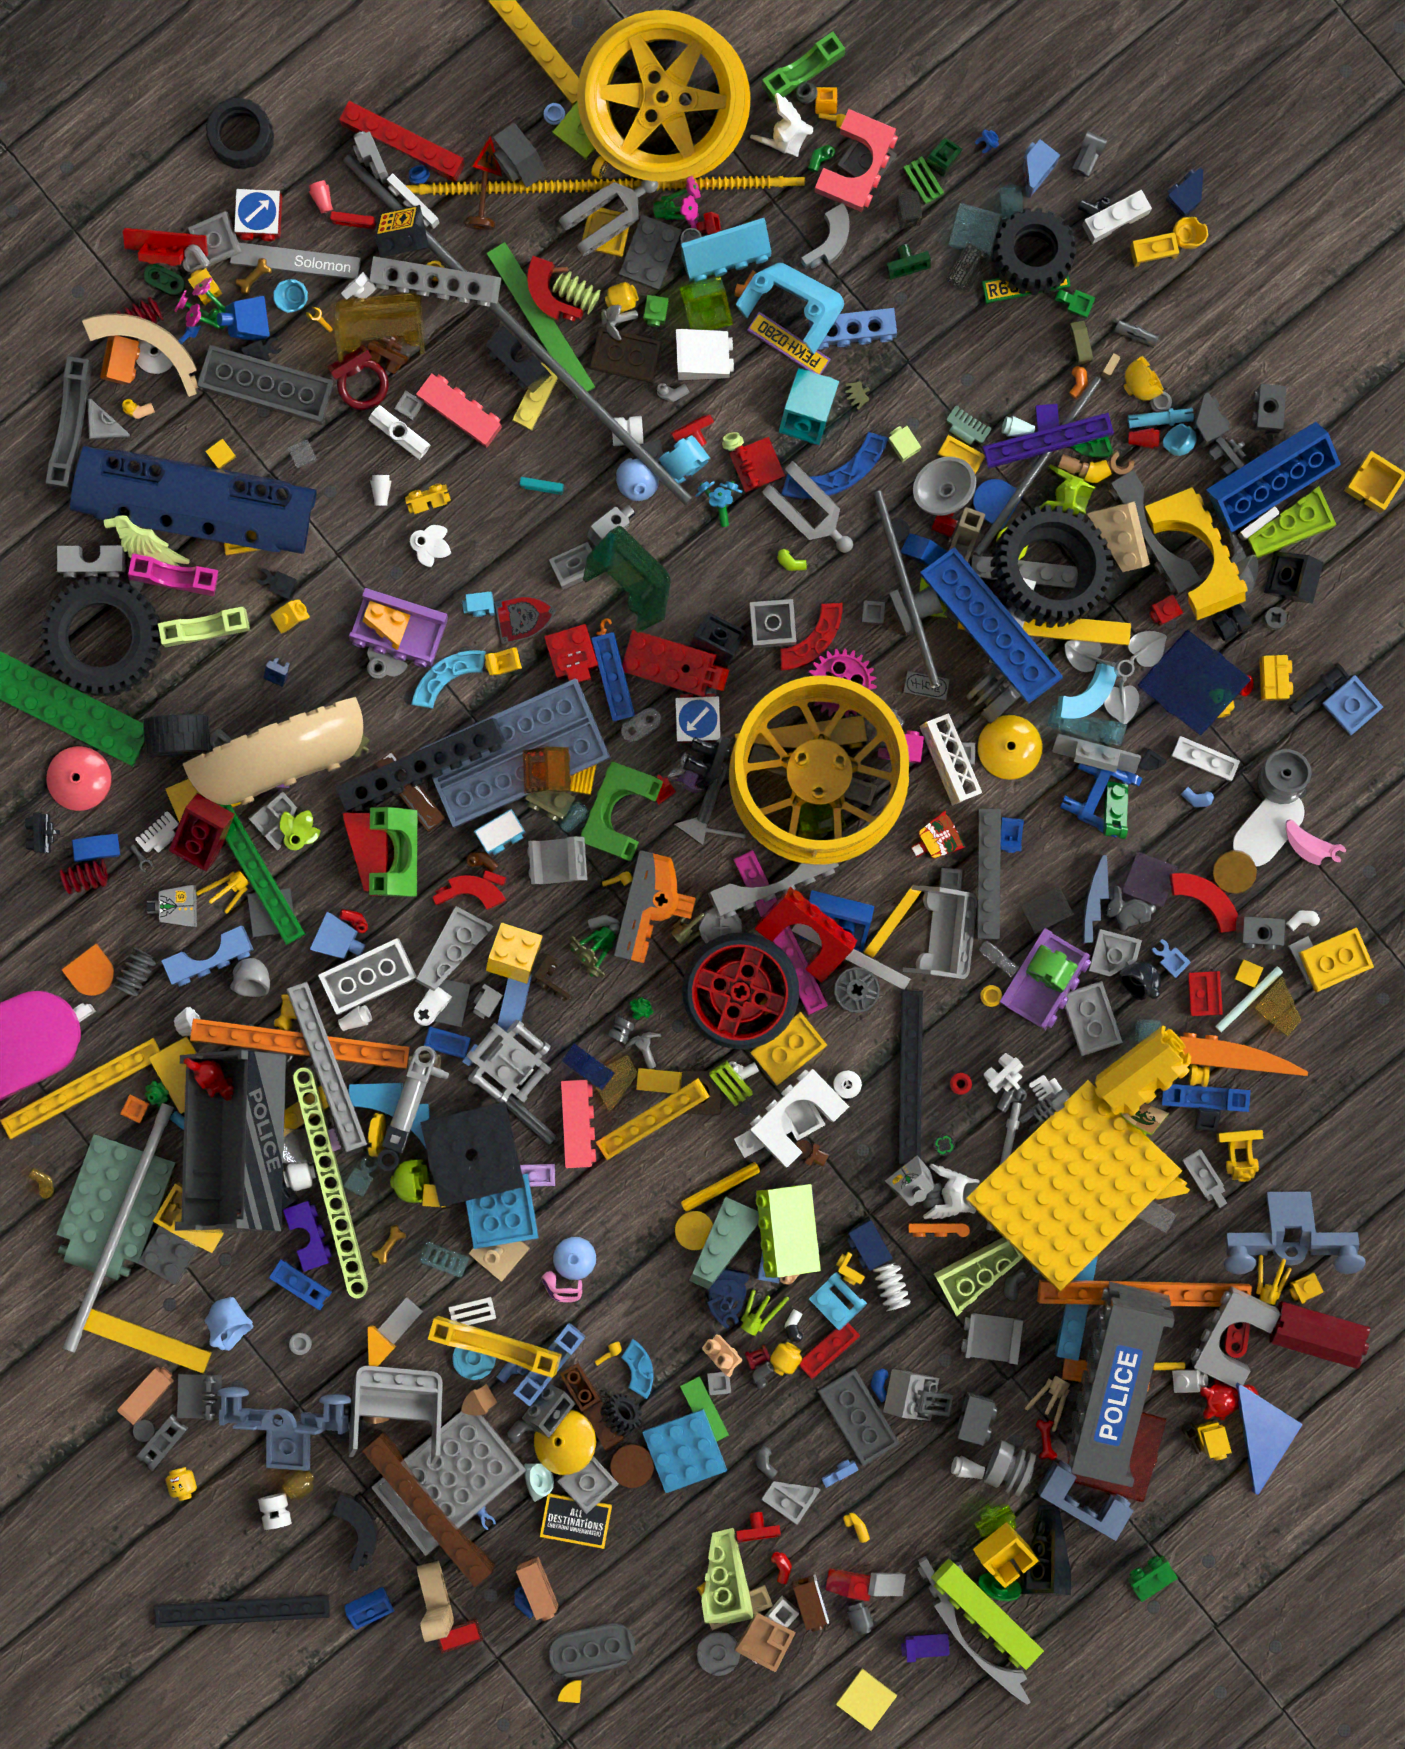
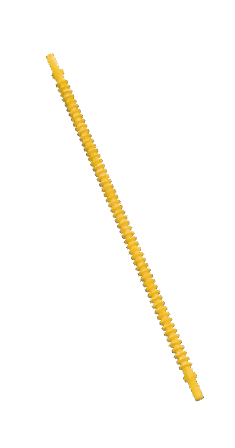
M762 175L761 178H758V176H755V178L751 176L745 178L743 176L740 179L737 176L736 179H733L731 176L730 179H727L724 176V179H721L718 176V179H714V177L708 179V177H705V179H702V177L694 179L698 184L699 190H702V188L708 190L709 187L712 190L715 187H718V190L721 187H724L725 190L727 187H730L732 190L733 187L737 189L739 187H743V189L755 187V189H758L760 186L764 189L767 186L770 189V186L781 188L783 186H805V177L779 176L770 178L768 175L767 178H764ZM614 178L612 181H609V179H606V181L602 179L596 181L594 179L593 182L590 179L587 182H584V179L581 182H578L577 179L575 182H572L571 179L569 182L565 180L563 182H559V180L547 182V180H544L543 183L538 180L537 183H533L528 188H526L521 180L519 183H516V181L513 183L509 181L507 183H503V181L497 183L495 181L493 184L489 181L486 192L489 194L491 192H495V194L507 192V194H510L511 191L514 194L517 191L520 194L523 191H526V194L529 191H532L533 194L535 191H538L539 194L541 191H544V193H547V191L551 193L557 191L559 193L561 190L563 193L566 190H569L570 193L572 190H575L576 193H578V190H581L582 193H584V190H588V192L594 190V192H597V190H601L613 182L634 191V189L641 186L642 181L637 178V181H634L633 178H631V181H628L627 178H625V181H621L620 178L618 181H615ZM470 181L469 184H466V182L460 184V182H457V184L445 182L442 185L439 182L438 185H435V182H433L432 185L419 183V185H405L413 194L420 195L433 193L434 196L436 193H439L440 196L442 193H445V195H448V193L460 195L462 192L464 195L467 192H470V195L476 192L478 195L481 192V184L476 181V184ZM670 181L668 183L658 182L656 191L660 188L662 191H665V188H668L669 191H671V188H674L675 191H677V188L682 190L686 188L687 181H675V183Z

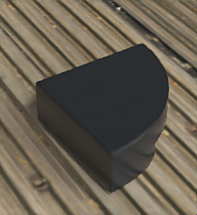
M1148 749L1139 762L1138 768L1147 771L1155 770L1164 765L1167 760L1151 749Z

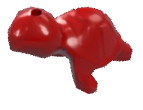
M1214 1378L1215 1384L1211 1388H1200V1394L1207 1399L1208 1405L1203 1411V1416L1205 1419L1216 1416L1220 1420H1224L1227 1415L1232 1414L1239 1407L1238 1390ZM1250 1384L1243 1385L1245 1388L1259 1396V1393L1254 1386Z

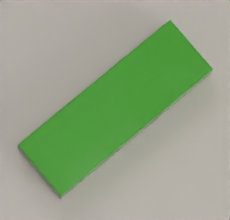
M700 1376L681 1385L680 1387L692 1411L705 1410L716 1442L728 1436L729 1434Z

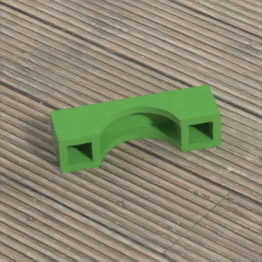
M831 32L815 43L800 59L786 67L778 68L762 79V87L772 102L776 103V93L785 97L798 88L801 83L807 82L845 55V48L835 33Z

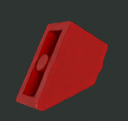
M829 1568L825 1590L847 1598L869 1601L870 1595H868L871 1576Z

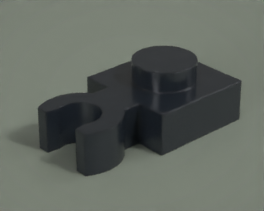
M277 337L269 339L266 345H264L262 340H259L241 348L244 355L264 361L271 359L268 353L277 354L283 350L282 347L278 349L272 347V343L278 340Z
M262 568L261 572L267 574V579L264 581L257 579L256 581L263 586L271 585L268 590L269 592L289 600L298 580L279 571L276 572L275 576H272L269 570Z

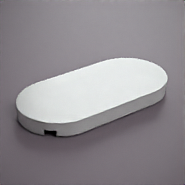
M1265 798L1234 835L1233 850L1243 851L1250 855L1256 866L1270 861L1288 840L1286 821L1291 819L1298 826L1303 821L1304 806L1300 798L1290 804H1277Z

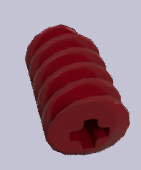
M150 296L148 297V304L140 300L139 308L133 303L132 311L124 307V314L151 320L155 324H157V316L164 321L156 301ZM116 310L117 314H122L119 310Z
M103 859L101 860V866H98L96 861H93L92 868L85 863L84 870H81L80 866L76 865V872H73L71 867H68L67 874L60 869L63 887L69 895L73 894L74 889L77 893L81 892L82 887L85 891L90 890V885L94 889L99 887V883L102 887L107 886L108 873Z

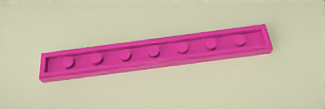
M753 850L733 859L746 887L755 888L769 885ZM776 898L765 903L763 899L755 902L761 917L777 901ZM787 926L773 940V943L779 946L791 960L798 977L799 997L808 1015L828 1005L814 976L805 970L808 963L790 926Z

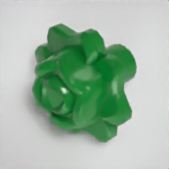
M643 997L634 998L629 1003L631 1010L634 1011L632 1017L636 1020H639L642 1016L649 1018L654 1013L648 999Z
M153 1081L145 1087L147 1091L145 1097H147L151 1105L156 1104L160 1107L162 1103L168 1101L167 1095L169 1091L164 1087L163 1083Z

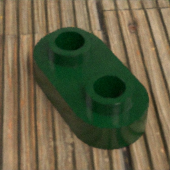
M151 264L146 267L144 278L152 287L171 296H179L184 292L185 281L180 275L158 264ZM154 273H159L158 279H152ZM173 283H178V288H171Z

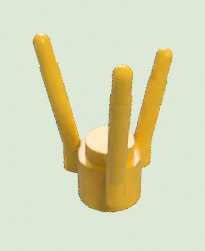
M240 870L236 873L232 871L228 876L196 892V895L205 893L227 882L229 885L209 900V903L212 904L230 889H233L234 892L238 891L224 911L227 914L242 894L248 890L246 886L249 884V881Z
M1259 1255L1258 1287L1256 1291L1257 1294H1260L1259 1300L1276 1305V1301L1279 1299L1292 1270L1291 1268L1287 1269L1278 1286L1286 1259L1283 1258L1281 1260L1273 1285L1265 1284V1287H1263V1255Z

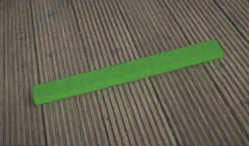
M504 242L487 253L488 257L547 352L587 392L594 389V384L554 320L544 314L534 302L529 292L528 278L507 244Z

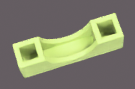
M244 607L223 610L219 613L200 618L178 619L158 623L161 643L165 647L250 631L247 612Z

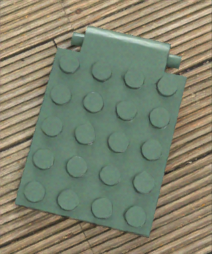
M95 1134L93 1135L56 1234L70 1239L68 1247L60 1245L58 1253L65 1255L64 1262L95 1272L143 1151ZM153 1156L105 1274L106 1277L118 1280L120 1275L128 1277L131 1269L124 1267L126 1259L138 1263L145 1250L154 1225L153 1220L160 1209L176 1166L175 1162Z

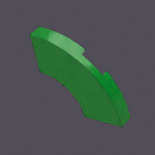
M1108 436L1070 446L1079 454L1090 458H1109L1113 453Z

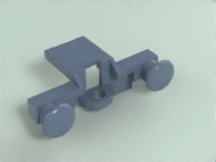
M1267 1192L1266 1200L1270 1233H1227L1226 1255H1229V1257L1223 1264L1224 1268L1232 1274H1246L1252 1271L1256 1266V1260L1250 1255H1267L1268 1251H1272L1274 1257L1279 1262L1284 1258L1286 1259L1285 1265L1291 1266L1303 1262L1307 1256V1251H1310V1255H1338V1258L1333 1262V1267L1336 1271L1343 1274L1357 1273L1366 1264L1364 1257L1358 1255V1232L1316 1233L1311 1192ZM1285 1228H1301L1299 1242L1283 1243ZM1292 1251L1296 1256L1289 1257L1285 1252Z
M226 1387L219 1389L217 1395L221 1396L219 1425L236 1423L233 1429L266 1430V1468L308 1471L310 1469V1434L316 1435L325 1430L338 1431V1434L348 1431V1415H344V1404L350 1403L351 1398L347 1395L328 1394L321 1396L319 1402L324 1404V1414L303 1412L301 1413V1421L296 1422L294 1416L286 1409L242 1408V1397L249 1395V1391L245 1388ZM276 1414L282 1416L283 1424L281 1419H274Z

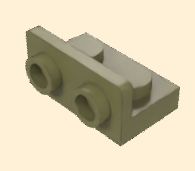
M549 786V790H554V786ZM558 788V792L526 795L525 800L528 801L527 806L536 811H539L540 808L547 812L546 816L557 822L558 819L564 820L575 797Z

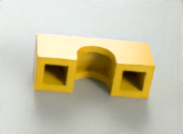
M1216 1420L1195 1425L1201 1451L1209 1458L1221 1460L1227 1458L1226 1454L1232 1453L1223 1425H1219Z

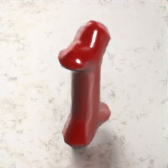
M1038 1420L1036 1422V1427L1040 1430L1042 1436L1043 1450L1038 1456L1042 1460L1045 1458L1055 1460L1057 1458V1454L1051 1445L1050 1429L1054 1425V1422L1051 1420L1048 1422Z

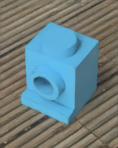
M492 592L466 594V600L462 601L464 613L473 614V617L485 616L486 612H489L491 616L495 615Z

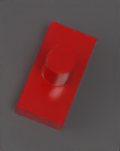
M706 414L670 434L675 442L692 435L703 446L707 442L700 429L714 423L710 414Z
M762 1512L750 1514L751 1529L736 1531L738 1543L781 1537L780 1525L764 1527Z

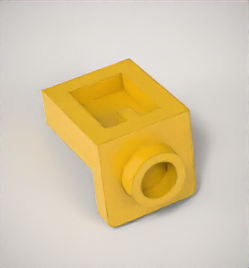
M1314 1272L1290 1282L1292 1288L1289 1289L1293 1300H1298L1301 1304L1323 1293Z

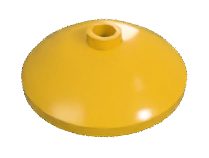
M1005 715L998 717L991 724L988 723L982 730L978 739V756L984 768L992 775L1006 780L1019 779L1029 774L1037 766L1042 754V740L1039 732L1031 722L1019 716ZM1009 742L1015 744L1014 750H1009L1007 748V744Z
M571 1409L550 1438L535 1432L534 1448L537 1458L547 1470L555 1474L570 1475L581 1471L591 1461L596 1448V1436L592 1424L583 1414ZM558 1438L561 1439V1445H560V1446H558V1444H557V1439H558Z

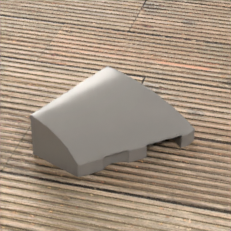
M279 790L249 816L248 819L276 850H279L284 837L279 828L281 815L286 811L294 816L297 807L282 790Z

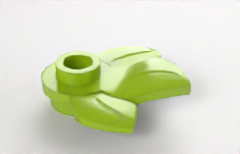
M309 810L301 812L295 818L286 811L281 815L279 828L284 834V844L288 849L299 850L304 844H312L318 839L320 830L312 827L313 817ZM295 835L298 837L296 844L292 843L291 840Z

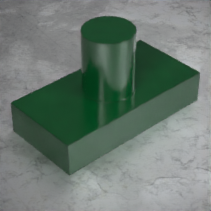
M909 245L898 247L897 252L900 259L887 263V272L890 280L931 268L929 252L926 251L912 256Z

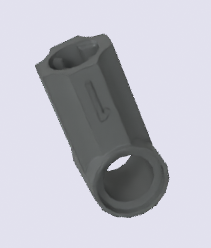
M1088 131L1072 171L1088 178L1097 158L1100 157L1106 145L1107 139Z

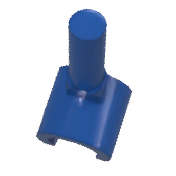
M187 326L184 331L185 334L178 340L180 344H183L189 337L196 338L201 326Z

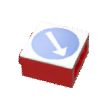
M237 189L235 233L237 237L246 241H251L253 238H262L263 241L269 242L275 241V238L280 239L282 195L280 191Z
M705 693V697L693 698V694H682L680 698H676L677 743H691L694 737L705 742H715L720 738L719 697H715L714 693Z

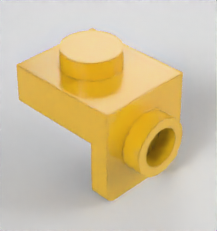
M299 599L286 603L270 615L280 633L287 632L299 622L310 617L305 605Z
M517 648L485 655V666L489 675H502L522 668Z
M852 1253L842 1254L836 1263L839 1266L837 1271L845 1275L843 1279L850 1284L855 1285L856 1282L861 1284L865 1276L847 1266Z

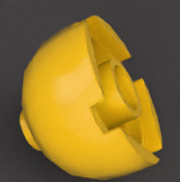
M1142 356L1134 360L1126 369L1124 376L1126 384L1123 386L1129 396L1134 395L1137 399L1147 401L1158 397L1164 392L1155 371H1151L1148 367L1150 364Z

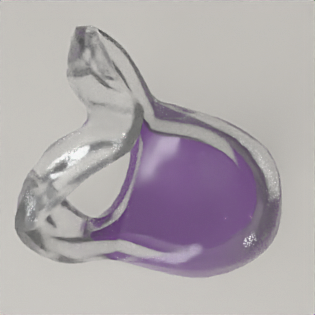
M685 752L680 760L681 768L670 771L667 779L671 783L682 786L689 792H702L704 789L695 786L698 774L683 769L686 758L688 756L692 757L691 754Z

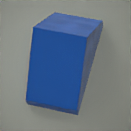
M909 533L900 551L901 554L926 566L931 565L948 552L932 540Z

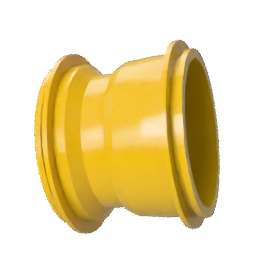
M653 10L634 14L619 21L596 41L581 69L577 89V102L581 123L588 139L596 151L608 163L621 172L635 178L668 183V181L675 183V181H687V178L693 176L695 179L705 175L719 166L733 152L742 138L749 118L750 87L745 68L738 54L726 39L701 20L681 12ZM659 40H672L687 44L688 46L666 71L647 45L649 42ZM633 51L642 83L610 85L618 65ZM701 54L709 62L716 75L720 94L687 86ZM654 71L659 72L661 76L660 81L656 84H652L649 80V75ZM663 92L669 95V99H667L668 101L666 103L663 101L660 102L659 99L660 97L662 98V96L660 95ZM684 93L690 94L692 98L691 103L687 106H683L680 102V97ZM609 101L640 108L626 138L621 135L614 124L610 113ZM718 109L716 119L709 132L700 142L693 145L685 112ZM655 110L657 112V120L655 122H648L646 119L648 111ZM662 124L680 153L654 155L639 150L638 147Z

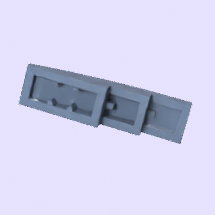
M1107 855L1100 856L1091 878L1083 916L1082 943H1093L1092 921L1101 920L1100 899L1109 898Z

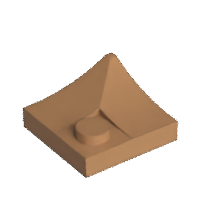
M755 1612L734 1650L776 1672L796 1632Z

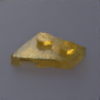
M1280 977L1254 1007L1259 1014L1285 1036H1289L1302 1020L1283 977Z
M626 1055L590 1074L608 1111L615 1107L638 1073L629 1055Z

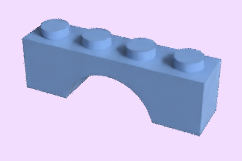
M239 926L221 934V944L218 951L207 960L196 961L185 952H180L162 960L171 984H178L180 987L190 983V978L196 975L201 978L210 974V969L214 967L222 969L229 966L230 960L237 958L240 961L249 957V952L254 949L244 926Z
M570 1323L565 1326L548 1348V1350L562 1354L558 1370L585 1338V1335ZM530 1371L513 1393L527 1405L531 1406L552 1378Z

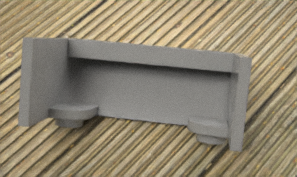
M912 885V890L924 892L923 903L926 909L933 911L928 953L919 955L916 960V969L903 967V972L965 979L969 975L977 910L975 894L941 887Z

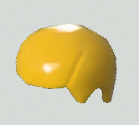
M1183 217L1176 222L1173 229L1177 244L1184 249H1195L1202 245L1208 237L1206 224L1198 222L1196 217Z

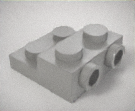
M363 131L355 134L353 137L356 145L353 148L359 163L364 162L366 168L371 167L376 180L380 178L382 184L387 183L389 176L371 133Z

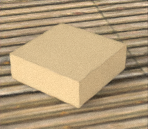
M1113 353L1101 375L1102 377L1110 378L1120 360V356Z

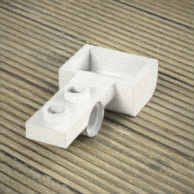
M797 1100L790 1103L785 1108L781 1118L784 1133L792 1132L797 1141L825 1126L815 1105L805 1100ZM750 1131L734 1138L744 1158L764 1147Z

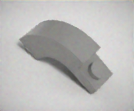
M844 203L825 213L824 219L829 226L830 234L824 244L801 258V263L805 269L808 267L813 269L823 262V258L830 265L844 250L849 234V216Z

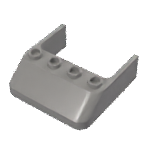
M363 1366L359 1368L355 1375L351 1400L349 1457H353L358 1449L359 1416L429 1422L432 1426L431 1464H435L440 1457L441 1376L432 1371Z

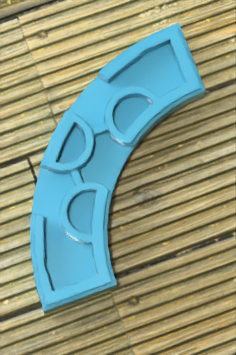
M486 651L459 652L436 663L419 682L411 705L433 709L439 692L452 679L467 673H483Z
M1102 663L1097 664L1094 677L1085 692L1073 697L1059 696L1056 718H1081L1097 710L1108 698L1115 684L1117 675L1114 672V667Z

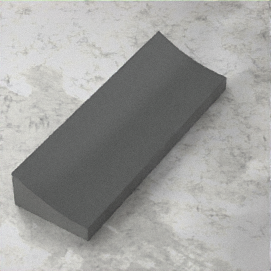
M210 345L197 386L205 392L323 425L334 381Z

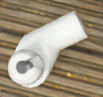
M1300 910L1286 925L1294 931L1301 923H1309L1311 926H1316L1320 918L1314 911Z

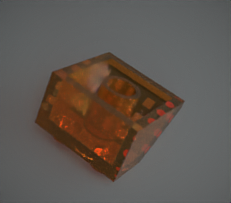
M542 747L523 750L524 794L570 791L569 747Z

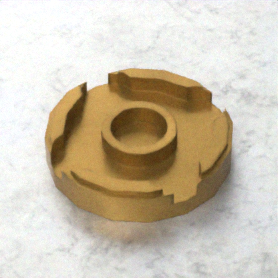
M1228 851L1219 856L1214 864L1213 875L1215 882L1228 893L1237 894L1245 892L1256 880L1257 869L1255 862L1250 855L1243 851Z

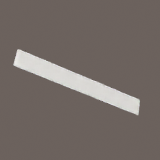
M795 924L792 929L793 932L822 946L821 939L814 929L804 924ZM855 949L845 958L903 990L911 980Z

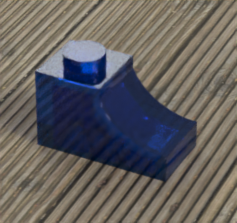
M575 1043L562 1059V1062L601 1090L604 1089L615 1074Z

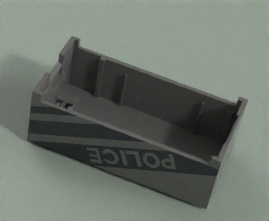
M247 1050L180 1055V1064H184L185 1058H190L197 1063L206 1060L217 1062L222 1067L224 1076L232 1078L234 1090L230 1101L223 1099L220 1093H215V1096L211 1098L207 1089H202L195 1080L194 1071L186 1065L181 1222H175V1231L206 1233L281 1231L286 1055Z

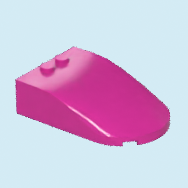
M30 991L0 1003V1101L65 1069L74 1059L78 1043L81 1039L80 1024L72 1007L60 996L48 993L47 991Z

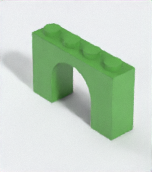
M611 762L610 767L606 771L603 784L598 790L595 804L590 810L586 826L581 832V837H584L585 844L631 862L639 842L614 830L611 823L612 809L619 799L630 794L656 801L663 781L654 776Z
M391 807L370 808V830L385 831L389 834L394 845V860L392 867L387 873H369V895L417 897V810Z

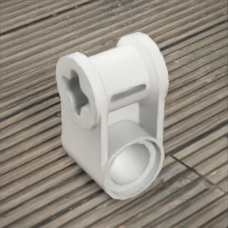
M440 987L435 991L429 989L414 1011L415 1020L422 1026L430 1025L447 1006L452 996ZM428 1010L429 1019L427 1020L424 1018L421 1021V1015L419 1013L421 1011L426 1012Z

